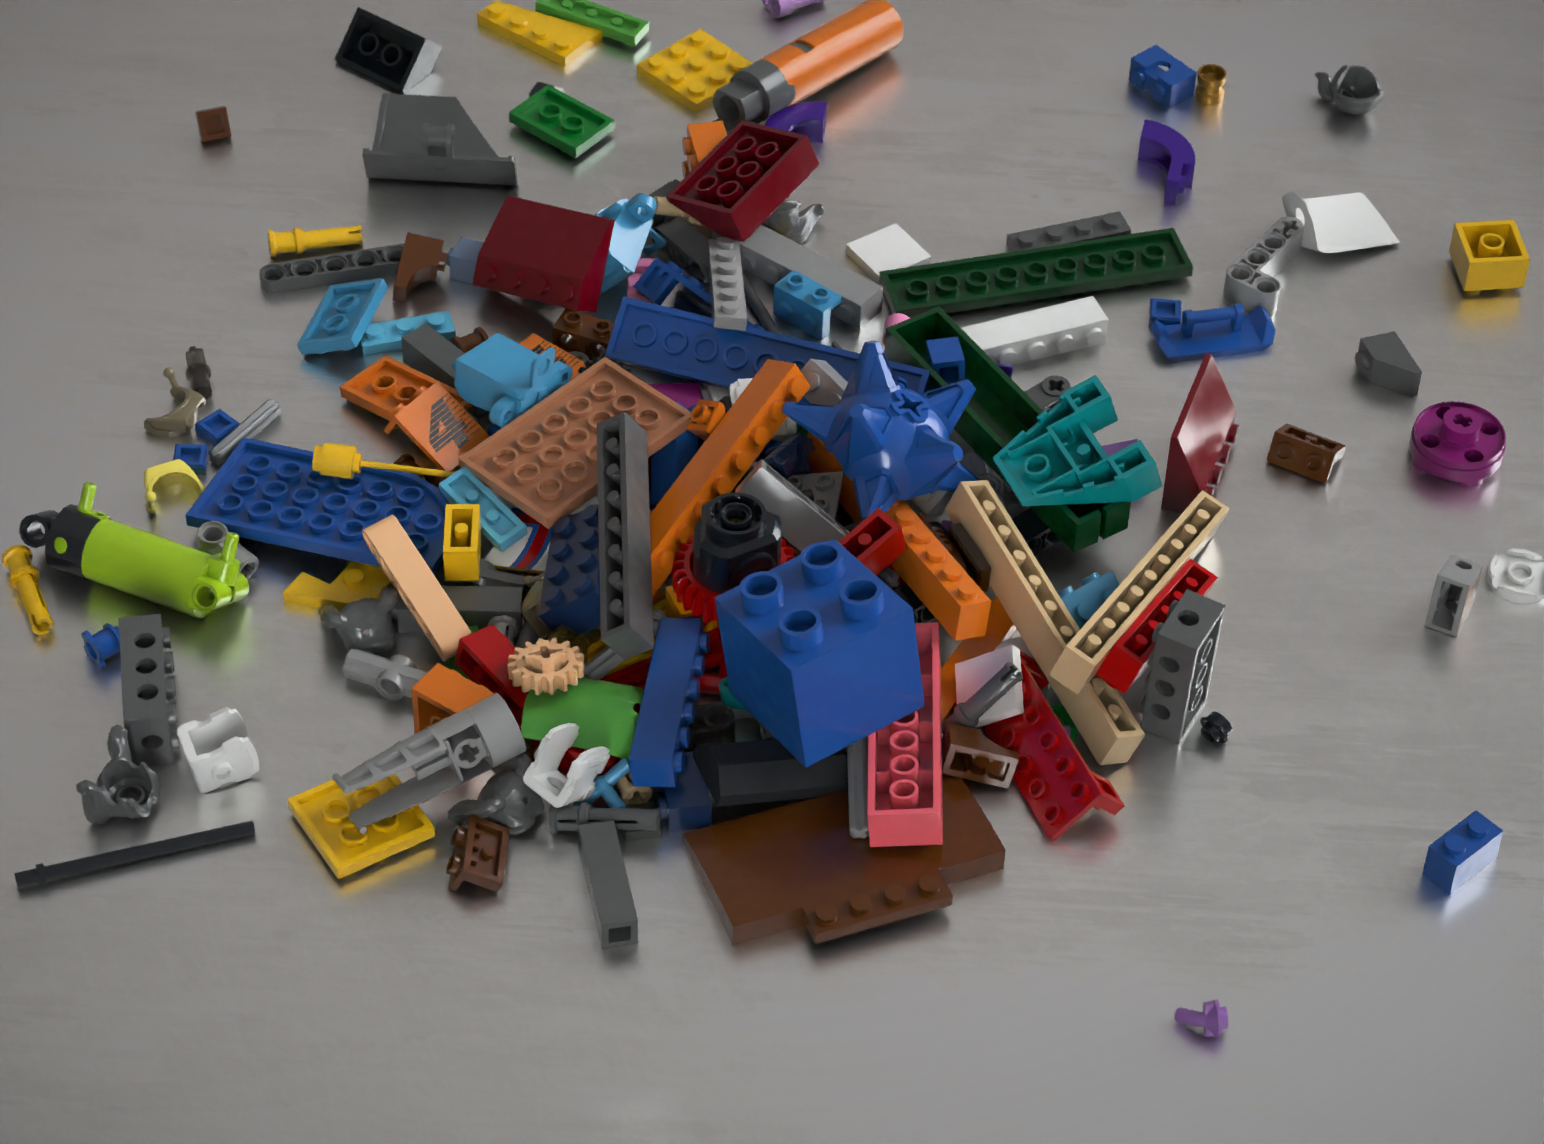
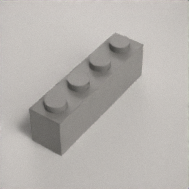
M762 459L735 489V492L756 497L763 503L766 511L779 516L782 524V537L790 542L788 547L793 548V553L797 556H800L803 549L813 543L828 542L832 539L838 542L849 533L848 530Z

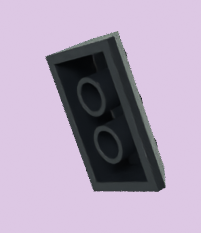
M358 7L334 60L402 93H406L431 73L443 46Z

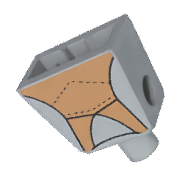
M1450 555L1437 574L1424 626L1457 637L1475 600L1483 570L1481 564L1456 555ZM1455 601L1454 603L1457 604L1453 610H1450L1445 606V603Z

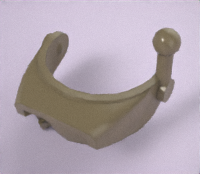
M168 367L164 369L163 374L171 383L172 389L170 393L175 399L183 401V403L167 415L147 418L144 421V428L149 433L160 437H176L190 432V429L198 421V408L206 404V399L200 393L179 386L174 377V370Z
M545 572L534 577L528 575L524 578V584L527 587H531L523 601L522 613L532 629L537 633L538 638L551 640L556 636L538 617Z

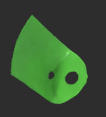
M578 678V685L568 684V691L566 692L560 689H556L554 695L544 693V691L540 695H535V690L533 689L528 692L521 724L523 738L542 741L554 727L566 723H574L579 726V735L571 747L585 750L594 747H606L610 750L609 755L629 760L639 714L633 710V706L639 703L641 708L644 689L631 685Z

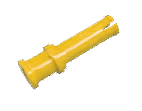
M361 225L309 231H303L299 227H294L293 231L283 232L267 230L270 257L290 252L301 255L305 252V249L354 244L362 245L363 235L360 232L362 228Z
M14 545L4 551L2 562L10 571L9 581L11 586L20 593L33 633L38 635L50 632L49 628L53 629L54 623L39 588L40 573L31 562L33 555L30 548L25 545Z

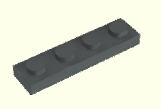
M1119 211L1007 234L1006 244L1009 250L1013 252L1131 234V228Z

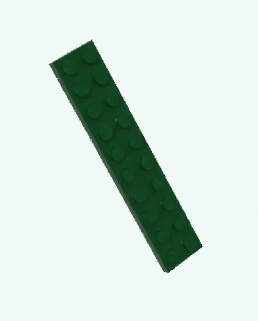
M1168 228L880 271L879 282L883 286V291L892 313H901L912 318L938 306L945 313L1188 277L1192 276L1193 265L1175 229Z

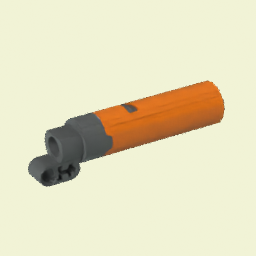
M866 0L755 61L750 66L735 73L731 77L730 83L717 89L714 93L713 105L718 119L714 121H723L727 135L742 120L759 124L778 111L795 105L896 48L902 41L903 36L902 21L898 16V12L885 0Z

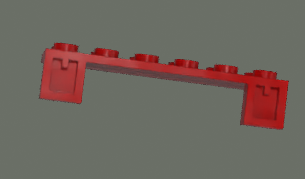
M1020 651L1024 713L985 725L983 728L992 742L1018 752L1019 761L1013 779L1048 838L1056 840L1092 807L1096 810L1102 808L1116 815L1125 805L1109 780L1089 770L1041 691L1049 684L1047 678L1036 660Z

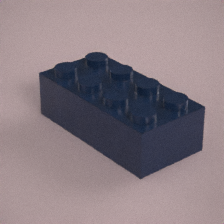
M598 504L589 505L584 510L569 517H562L552 526L538 617L561 642L601 626Z

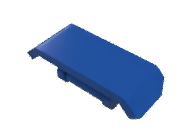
M1242 303L1233 304L1230 307L1200 311L1184 310L1182 312L1181 324L1165 326L1158 320L1149 324L1158 346L1167 358L1173 362L1203 359L1205 353L1211 354L1214 358L1264 351L1273 344L1276 331L1266 309L1258 306L1248 315H1244Z

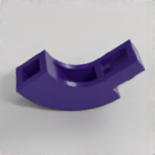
M804 102L788 106L772 115L764 126L806 135L810 143H823L826 128L827 102Z
M1145 119L1140 136L1138 161L1154 164L1166 173L1164 203L1175 205L1178 193L1184 194L1185 187L1192 188L1196 161L1194 150L1189 141L1173 128Z

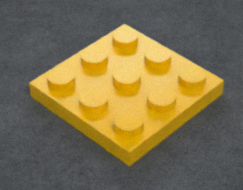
M699 29L638 63L637 74L697 114L713 104L714 93L717 89L730 83V79L735 73L753 63L710 34Z
M396 774L349 794H344L332 779L288 798L289 810L338 879L435 836L433 824L419 805L366 826L367 832L365 834H362L349 819L350 813L402 784Z

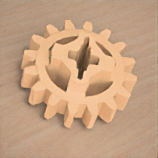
M539 638L536 644H532L529 641L525 642V649L516 647L514 649L515 655L508 656L509 679H512L514 687L522 685V692L524 693L531 689L535 690V695H540L542 691L554 695L556 689L566 692L568 691V684L577 686L578 678L584 677V655L580 653L578 646L570 648V641L559 644L557 643V638H553L550 642L549 640Z

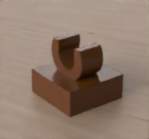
M225 106L195 111L200 140L202 142L231 137Z

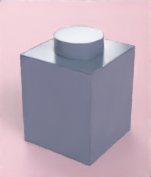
M461 237L456 246L450 248L447 265L450 266L451 280L472 284L478 253L484 242Z

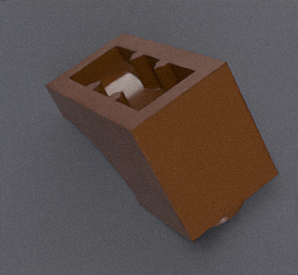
M407 232L394 283L393 301L405 303L408 294L417 285L426 281L436 282L438 271H445L448 253L443 252L444 240Z
M948 722L942 738V774L1009 789L1019 761L1018 752L992 742L982 734L980 729Z

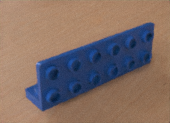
M656 257L633 286L639 293L657 305H661L672 290L678 286L712 312L711 293L693 276L689 278L685 275L684 271L671 260L665 264ZM747 317L746 326L765 330L757 323L755 325L748 321L749 318Z

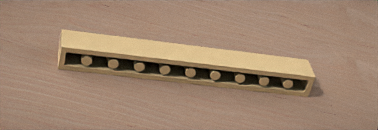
M989 481L960 482L944 509L953 524L959 522L962 524L991 566L990 586L1098 764L1108 765L1128 762L1144 738L1145 733L1119 691L1110 687L1105 680L1096 674L1078 695L1049 676L1065 646L1078 633L1080 628Z
M1202 490L1065 646L1049 676L1078 695L1095 676L1118 639L1189 559L1193 560L1214 536L1230 508Z

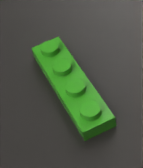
M537 0L535 2L536 12L602 30V35L632 46H636L649 32L648 21L588 0Z

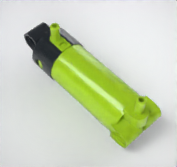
M91 482L83 484L79 506L70 504L64 507L60 513L54 510H47L28 515L20 524L19 533L21 539L26 545L33 548L45 546L46 563L51 568L84 580L95 581L195 618L203 619L215 609L239 602L246 598L249 592L248 580L243 574L239 573L241 562L235 559L239 542L238 534L233 532L226 533L222 553L211 555L113 520L107 514L92 509L97 486ZM41 524L44 526L45 534L41 530Z

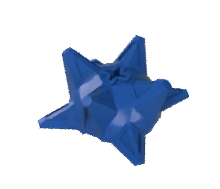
M867 341L864 343L843 396L837 405L785 402L783 405L782 413L823 441L826 450L832 452L841 464L843 473L853 481L862 520L866 519L877 508L886 513L898 500H910L916 496L928 493L932 495L937 490L955 492L960 482L980 481L977 476L960 463L963 459V450L958 444L950 441L949 437L975 393L976 388L969 379H965L918 394L908 388L905 379L894 377L879 341Z

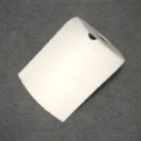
M1290 192L1282 197L1286 216L1298 218L1304 224L1301 247L1323 253H1337L1399 243L1386 221L1363 192L1313 198H1302L1296 193Z

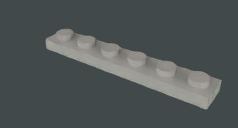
M719 237L716 240L708 239L707 256L713 328L746 331L747 312L740 244L727 237Z

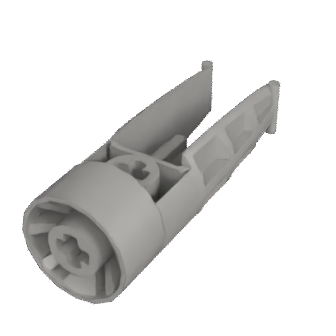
M495 693L426 727L407 739L399 741L394 746L366 760L340 777L339 774L335 773L332 775V778L344 794H349L406 768L411 767L414 771L415 777L378 796L349 814V819L362 834H365L367 832L366 826L425 803L526 752V744L511 710L498 693Z

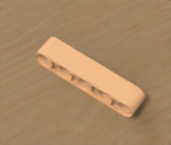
M391 514L363 529L362 535L367 546L439 657L443 661H447L456 656L459 639L471 634V631L400 522Z

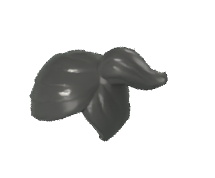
M1344 65L1337 71L1333 80L1325 72H1317L1315 74L1318 79V93L1325 101H1334L1337 107L1345 113L1356 115L1369 112L1382 100L1383 91L1380 90L1376 77L1363 66L1355 65L1348 67Z

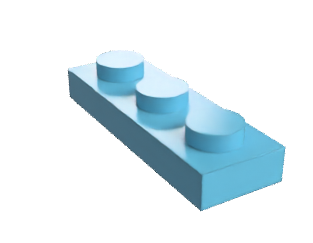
M435 312L421 316L371 323L359 342L363 356L402 350L401 337L424 324H428L450 341V338L456 336L450 312Z
M465 466L439 483L440 492L452 504H480L481 532L501 552L528 534L527 526Z

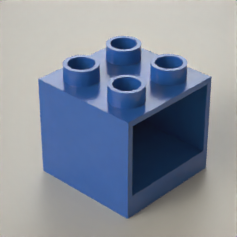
M835 539L828 542L813 543L804 548L800 556L769 571L752 573L745 577L739 586L714 598L730 694L804 767H809L925 706L913 608Z

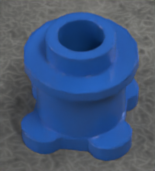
M106 623L103 625V630L92 636L87 630L81 633L84 640L83 647L87 656L92 658L100 669L107 666L105 659L116 653L120 655L118 626L113 627L111 624Z

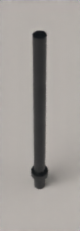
M251 820L44 866L43 863L35 865V869L14 873L17 887L35 883L43 886L47 885L48 880L255 835V828Z

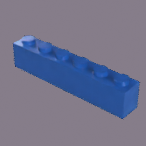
M702 618L660 619L629 757L633 786L676 787L678 773L684 772L685 753L683 749L689 748L690 729L688 725L694 724L695 705L693 701L699 700L700 681L698 677L704 676L705 659L703 653H708L710 647L709 633L703 632Z

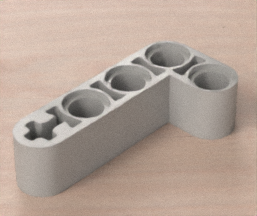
M1288 216L1280 218L1228 266L1223 290L1225 300L1232 304L1242 303L1244 310L1252 312L1256 307L1261 306L1267 310L1269 316L1276 313L1280 283L1274 276L1300 252L1304 229L1302 221Z

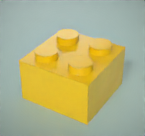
M1515 220L1454 223L1449 253L1464 291L1524 288L1530 258Z

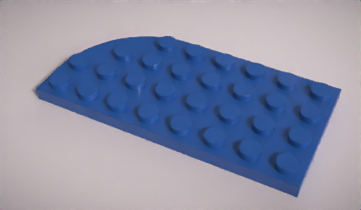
M243 437L185 515L187 526L199 528L208 521H218L227 527L228 532L236 533L239 537L381 567L367 546L362 530L393 514L435 576L444 563L445 507L449 503L434 485L411 473L361 467V472L355 473L353 479L320 475V472L312 470L314 453L312 451Z

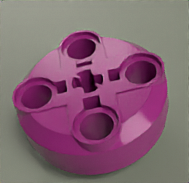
M1456 401L1434 404L1418 415L1412 427L1409 442L1412 455L1411 463L1416 469L1429 472L1438 478L1458 482L1466 487H1477L1481 485L1484 478L1496 472L1503 461L1506 448L1505 430L1493 414L1479 406Z

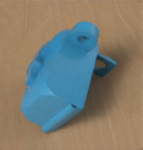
M638 194L630 200L621 199L594 214L615 220L600 295L634 273L642 252L645 255H651L666 245V239L651 228L652 218L657 208V202L651 196ZM647 237H652L655 244L645 245Z
M496 333L452 363V368L455 370L454 385L459 396L466 402L489 411V420L501 428L571 380L573 370L561 361L554 363V348L550 347L543 353L537 354L500 333Z

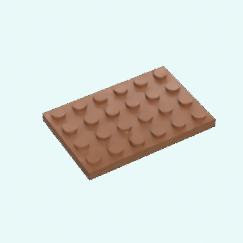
M604 357L458 458L460 468L465 466L485 486L550 529L560 518L568 516L598 494L597 423L625 411L647 432L649 458L687 430L686 427L690 421L691 412Z

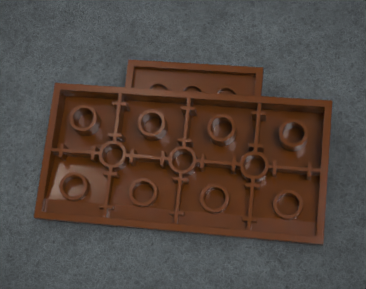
M942 774L943 845L870 847L869 835L866 838L851 837L849 831L848 788L683 833L685 846L732 945L804 925L807 926L815 944L951 906L953 895L947 885L1004 869L1006 852L991 823L964 781L959 777Z

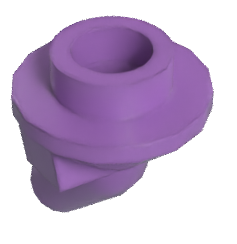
M1218 1000L1203 1002V1012L1181 1007L1175 1012L1176 1022L1203 1027L1206 1037H1221L1222 1030L1228 1029L1227 1008L1220 1007Z

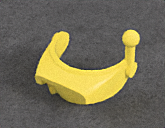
M181 459L147 468L144 471L146 511L148 514H156L154 501L156 500L155 492L162 487L172 484H183L194 488L201 495L206 486L202 485L195 472Z

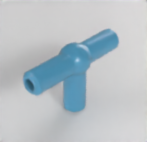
M622 758L604 775L596 777L594 780L596 789L588 800L582 802L593 804L602 796L610 808H626L627 806L614 790L613 785L630 771L629 760ZM573 802V806H580L582 802Z

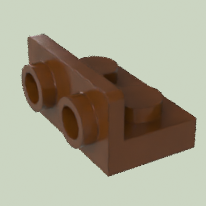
M1286 423L1275 431L1267 455V461L1325 483L1329 479L1333 464L1343 457L1346 445Z
M472 814L469 815L462 826L457 825L450 840V846H453L454 850L446 868V873L450 875L448 888L456 891L464 880L498 892L504 880L510 828Z

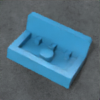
M791 271L774 285L773 314L820 340H823L830 334L831 310L841 303V295L797 271Z
M1112 571L1101 577L1098 572H1095L1080 581L1082 587L1073 590L1072 586H1069L1058 592L1080 628L1085 625L1120 585Z

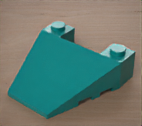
M1096 375L1067 389L1059 396L1060 402L1049 412L1044 410L1037 417L1038 422L1027 432L1022 430L993 457L994 463L1022 506L1134 502L1163 486L1156 462L1141 440L1108 456L1093 433L1118 421L1111 396Z

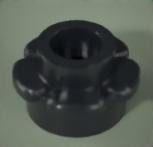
M1213 711L1200 720L1202 725L1200 731L1208 741L1214 744L1218 741L1221 743L1228 741L1227 737L1233 731V727L1223 715Z

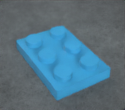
M380 278L330 285L297 344L301 354H323L330 351H349L355 349L388 289L385 280Z

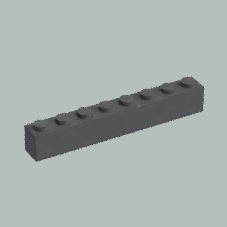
M624 411L597 423L601 640L626 660L654 648L647 432Z

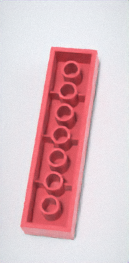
M939 622L915 623L925 706L868 735L867 819L870 847L943 845L941 647Z

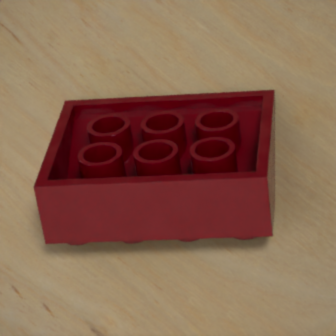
M742 120L666 196V199L669 203L720 236L744 242L790 197L791 193L810 176L820 163L808 136Z
M507 195L478 253L472 285L575 311L596 313L615 220Z
M1205 353L1171 435L1161 509L1182 514L1202 490L1213 497L1214 488H1212V484L1218 486L1223 467L1220 464L1226 465L1230 455L1231 446L1228 444H1234L1238 435L1239 425L1234 424L1236 409L1211 354Z

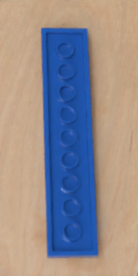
M624 296L605 353L606 358L622 360L627 365L730 390V384L735 383L737 379L754 378L767 359L796 363L800 371L810 358L824 360L848 382L860 353L746 326V331L713 328V318ZM888 360L894 377L905 379L908 388L918 394L926 392L929 384L930 370ZM804 396L798 402L811 404Z

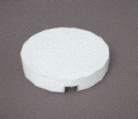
M1515 548L1505 550L1504 554L1499 556L1496 554L1491 558L1487 567V584L1495 594L1510 602L1521 604L1539 602L1544 599V558L1538 553Z

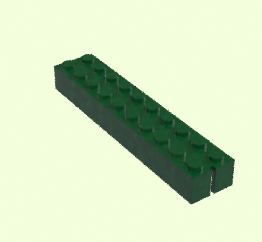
M940 306L886 328L884 353L887 360L930 370L929 384L926 392L948 385L926 362V340L958 337L965 358V379H969L976 388V391L954 430L1008 485L994 463L993 457L1022 430L1027 432L1038 422L1037 417L1043 410ZM1131 502L1028 507L1075 553L1097 543L1099 536L1102 539H1106L1127 529Z

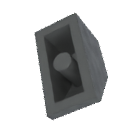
M1396 332L1360 338L1359 349L1355 354V363L1358 370L1364 373L1370 383L1411 397L1417 396L1422 371Z

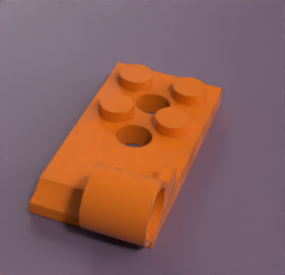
M385 355L339 386L341 397L390 421L391 419L388 415L400 403L407 406L412 402L410 397L420 387L424 385L428 389L438 380ZM438 381L465 410L473 406L461 398L456 389Z

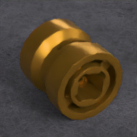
M1207 64L1198 69V84L1195 87V98L1198 102L1205 105H1216L1222 102L1224 98L1223 86L1226 83L1227 77L1224 68L1215 64Z

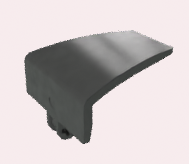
M382 94L372 150L364 148L362 154L367 178L518 186L515 157L497 156L456 97Z

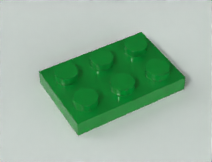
M546 85L509 112V122L575 158L615 130L614 119L550 85Z

